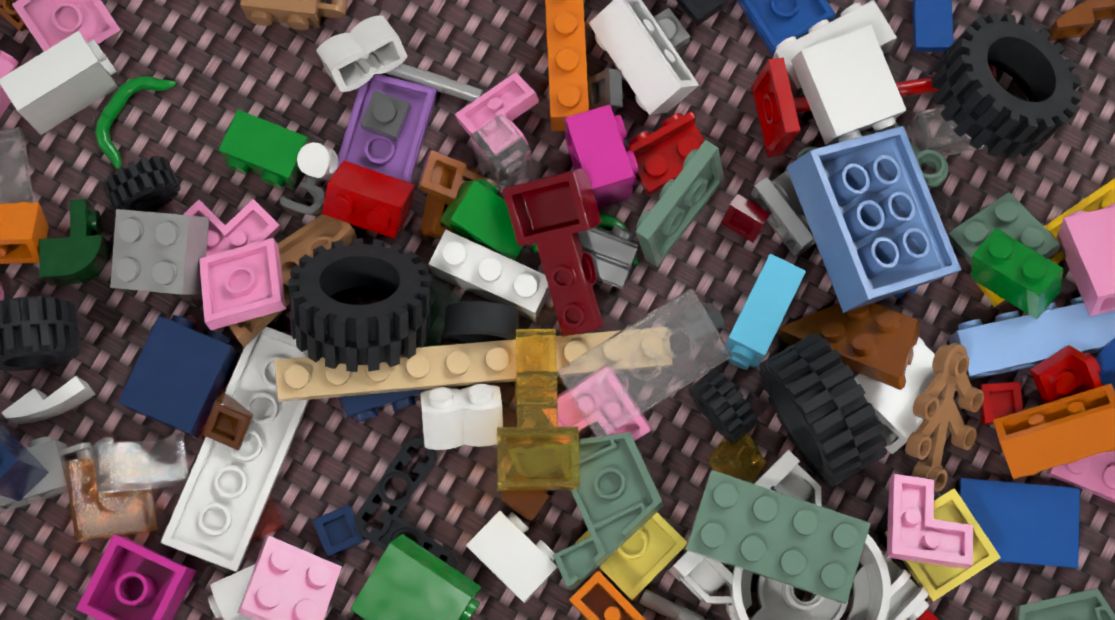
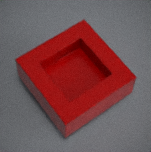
M1020 382L980 384L977 386V389L982 390L984 393V401L980 408L981 425H994V419L1023 411Z

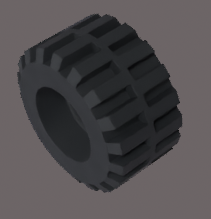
M46 296L19 297L0 301V370L21 371L47 368L66 363L81 354L77 309L73 302Z

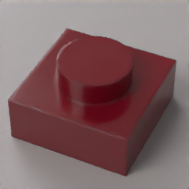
M737 194L729 205L721 224L754 243L770 213L762 209L756 202L745 199Z

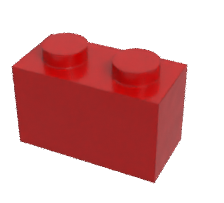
M343 160L327 182L322 214L395 239L409 216L415 184Z

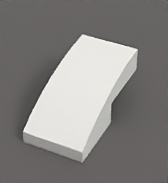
M75 376L50 396L33 388L5 409L2 414L6 419L17 424L42 421L77 407L94 396L95 393L87 382Z

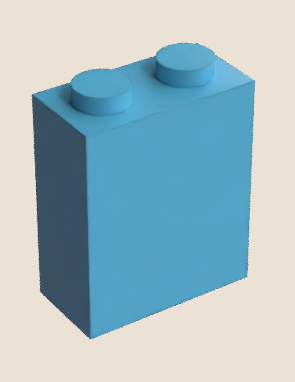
M769 254L721 353L728 355L727 361L744 370H748L749 366L757 369L766 355L805 275V270Z

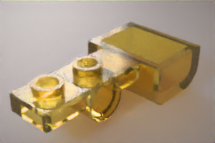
M516 329L515 405L517 427H497V491L579 490L578 427H558L556 329Z

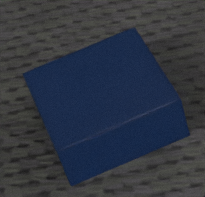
M350 504L312 520L325 553L329 558L366 542L365 538L356 528V516Z

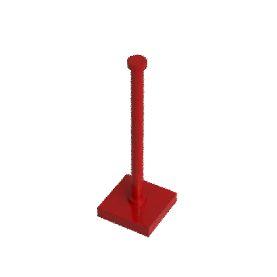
M784 57L769 59L751 87L767 158L781 156L801 131L797 113L811 111L805 96L793 98ZM990 64L988 66L996 80V71L993 65ZM933 77L895 82L901 97L937 92L939 90L931 87V79Z

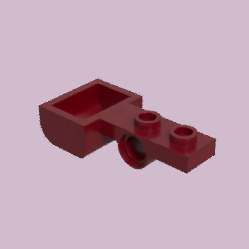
M576 169L502 189L518 246L536 242L562 337L600 329L604 325L593 285L596 282V268L591 255L587 251L582 250L578 232L590 230L599 225L601 221L587 173L583 169Z

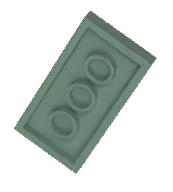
M711 470L685 550L846 604L871 523Z

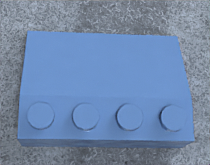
M903 126L810 150L786 167L843 313L961 271Z

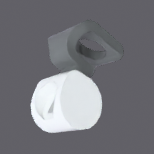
M312 142L300 149L297 163L300 170L306 175V180L301 181L300 187L306 189L314 197L313 205L302 204L287 196H280V203L303 214L320 216L326 194V189L321 187V184L325 180H330L338 169L339 160L333 149L320 143Z

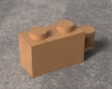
M241 0L240 6L246 18L254 24L269 26L272 25V22L283 23L293 29L307 30L309 27L320 28L322 17L344 18L347 0H332V4L324 3L325 0Z

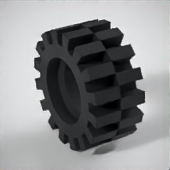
M152 156L150 160L147 157L142 158L136 164L134 161L127 164L128 167L118 168L115 170L117 174H110L107 177L108 180L103 182L104 191L115 215L116 209L150 212L149 210L153 208L157 210L162 207V203L168 204L171 202V198L176 197L179 194L178 191L181 190L168 159L166 160L165 157L158 158V156Z
M713 368L688 388L690 396L701 409V413L708 418L712 426H715L717 432L723 435L731 444H735L758 425L759 420L756 418L755 412L750 409V404L744 400L742 393L737 391L735 385L728 381L723 373L720 374L717 369Z

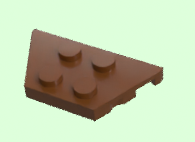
M840 303L786 324L779 329L782 342L790 345L799 342L811 334L817 333L822 339L825 338L830 343L832 351L834 349L837 350L845 366L848 365L851 370L902 390L906 384V367L911 365L914 355L913 347L917 344L920 328L918 319L875 303L844 313Z

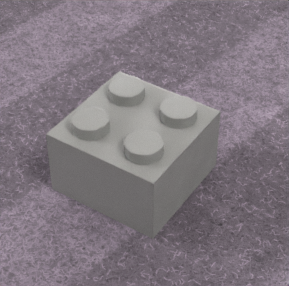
M116 209L110 288L181 295L202 294L199 259L206 257L209 217Z

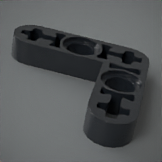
M413 438L403 445L359 509L355 517L356 528L363 537L384 551L399 535L403 533L414 534L418 540V545L425 549L426 543L433 546L429 550L430 553L439 559L442 556H446L448 558L446 563L458 570L456 558L449 550L400 518L437 462L436 450L427 448L425 454L429 458L426 464L419 462L412 470L413 474L419 475L415 482L406 473L397 470L401 463L408 469L413 461L409 454L413 448L419 451L424 446V438ZM394 478H401L408 485L406 495L399 500H392L386 494V485ZM380 496L387 505L397 509L393 515L386 509L380 518V521L384 524L381 530L374 528L369 533L366 531L368 523L364 518L367 514L372 516L377 514L382 506L374 502Z

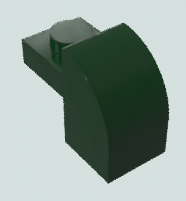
M86 199L70 200V237L39 239V277L51 286L86 282L98 275L109 260L112 244L102 235H96L101 233L102 229L100 212Z

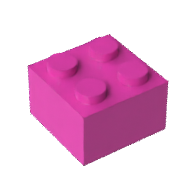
M610 104L565 118V143L574 170L583 169L587 173L598 208L631 198L633 185L637 184L635 174L639 173L633 151L626 152L623 138L627 137L622 117L620 115L614 116Z
M114 534L76 610L98 620H173L197 571L133 540Z

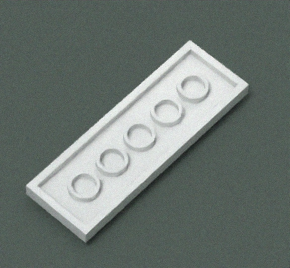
M265 327L243 349L225 391L226 394L230 395L254 414L241 449L238 451L208 437L205 438L161 540L163 545L231 571H239L309 400L278 402L274 360L308 357V350L301 352L296 346V339L293 340L292 336Z

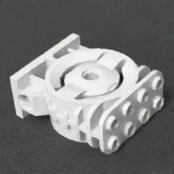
M789 450L754 483L803 501L809 499V503L822 507L821 486L798 465L800 460ZM867 534L860 558L862 566L856 572L853 581V602L846 620H916L929 606L925 601L929 593L923 587H918L910 579L911 575L905 569L901 570L891 560L892 558H887V551L883 552L869 534ZM689 551L668 570L703 604H726L730 620H840L848 604V601L846 604H842L816 594H812L809 601L803 602L794 595V587L759 575L757 599L760 608L748 618L746 610L752 605L750 588L753 573L730 565L727 569L719 561ZM722 586L725 587V596H713Z

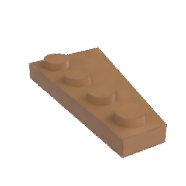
M321 214L278 243L286 306L289 304L288 280L291 279L290 272L293 266L299 267V259L305 254L313 258V249L319 246L329 250L332 249L331 242L342 240L344 246L350 245L352 239H356L358 236L349 223ZM281 311L232 324L229 327L245 348Z

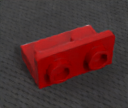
M692 111L684 116L681 113L674 114L661 124L662 128L651 134L648 131L642 132L629 141L630 146L626 148V152L633 151L639 173L635 175L648 196L661 190L670 179L675 180L683 170V163L688 154L693 149L698 150L704 143L705 139L695 125L696 116Z
M1070 345L1030 370L1044 404L1103 386L1099 377L1101 368L1096 359L1091 354H1084Z

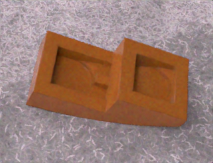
M1087 0L1075 6L1055 21L1048 31L1051 35L1047 40L1084 37L1095 21L1115 18V0Z
M430 150L418 187L432 197L449 205L452 201L456 200L458 190L463 182L482 179L494 186L496 181L466 170V164Z

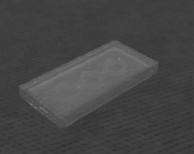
M690 288L556 372L594 436L600 440L733 356L695 291Z

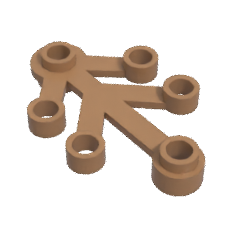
M957 343L944 344L936 351L932 363L933 372L936 375L925 391L917 396L913 404V414L924 419L917 431L909 436L906 443V453L921 459L915 465L911 476L934 480V492L937 493L942 491L947 482V472L941 466L947 429L949 428L951 432L952 444L965 450H969L974 445L977 437L976 429L965 425L953 399L955 388L959 394V407L962 409L977 412L984 401L983 391L972 387L967 377L969 357L967 356L966 348Z

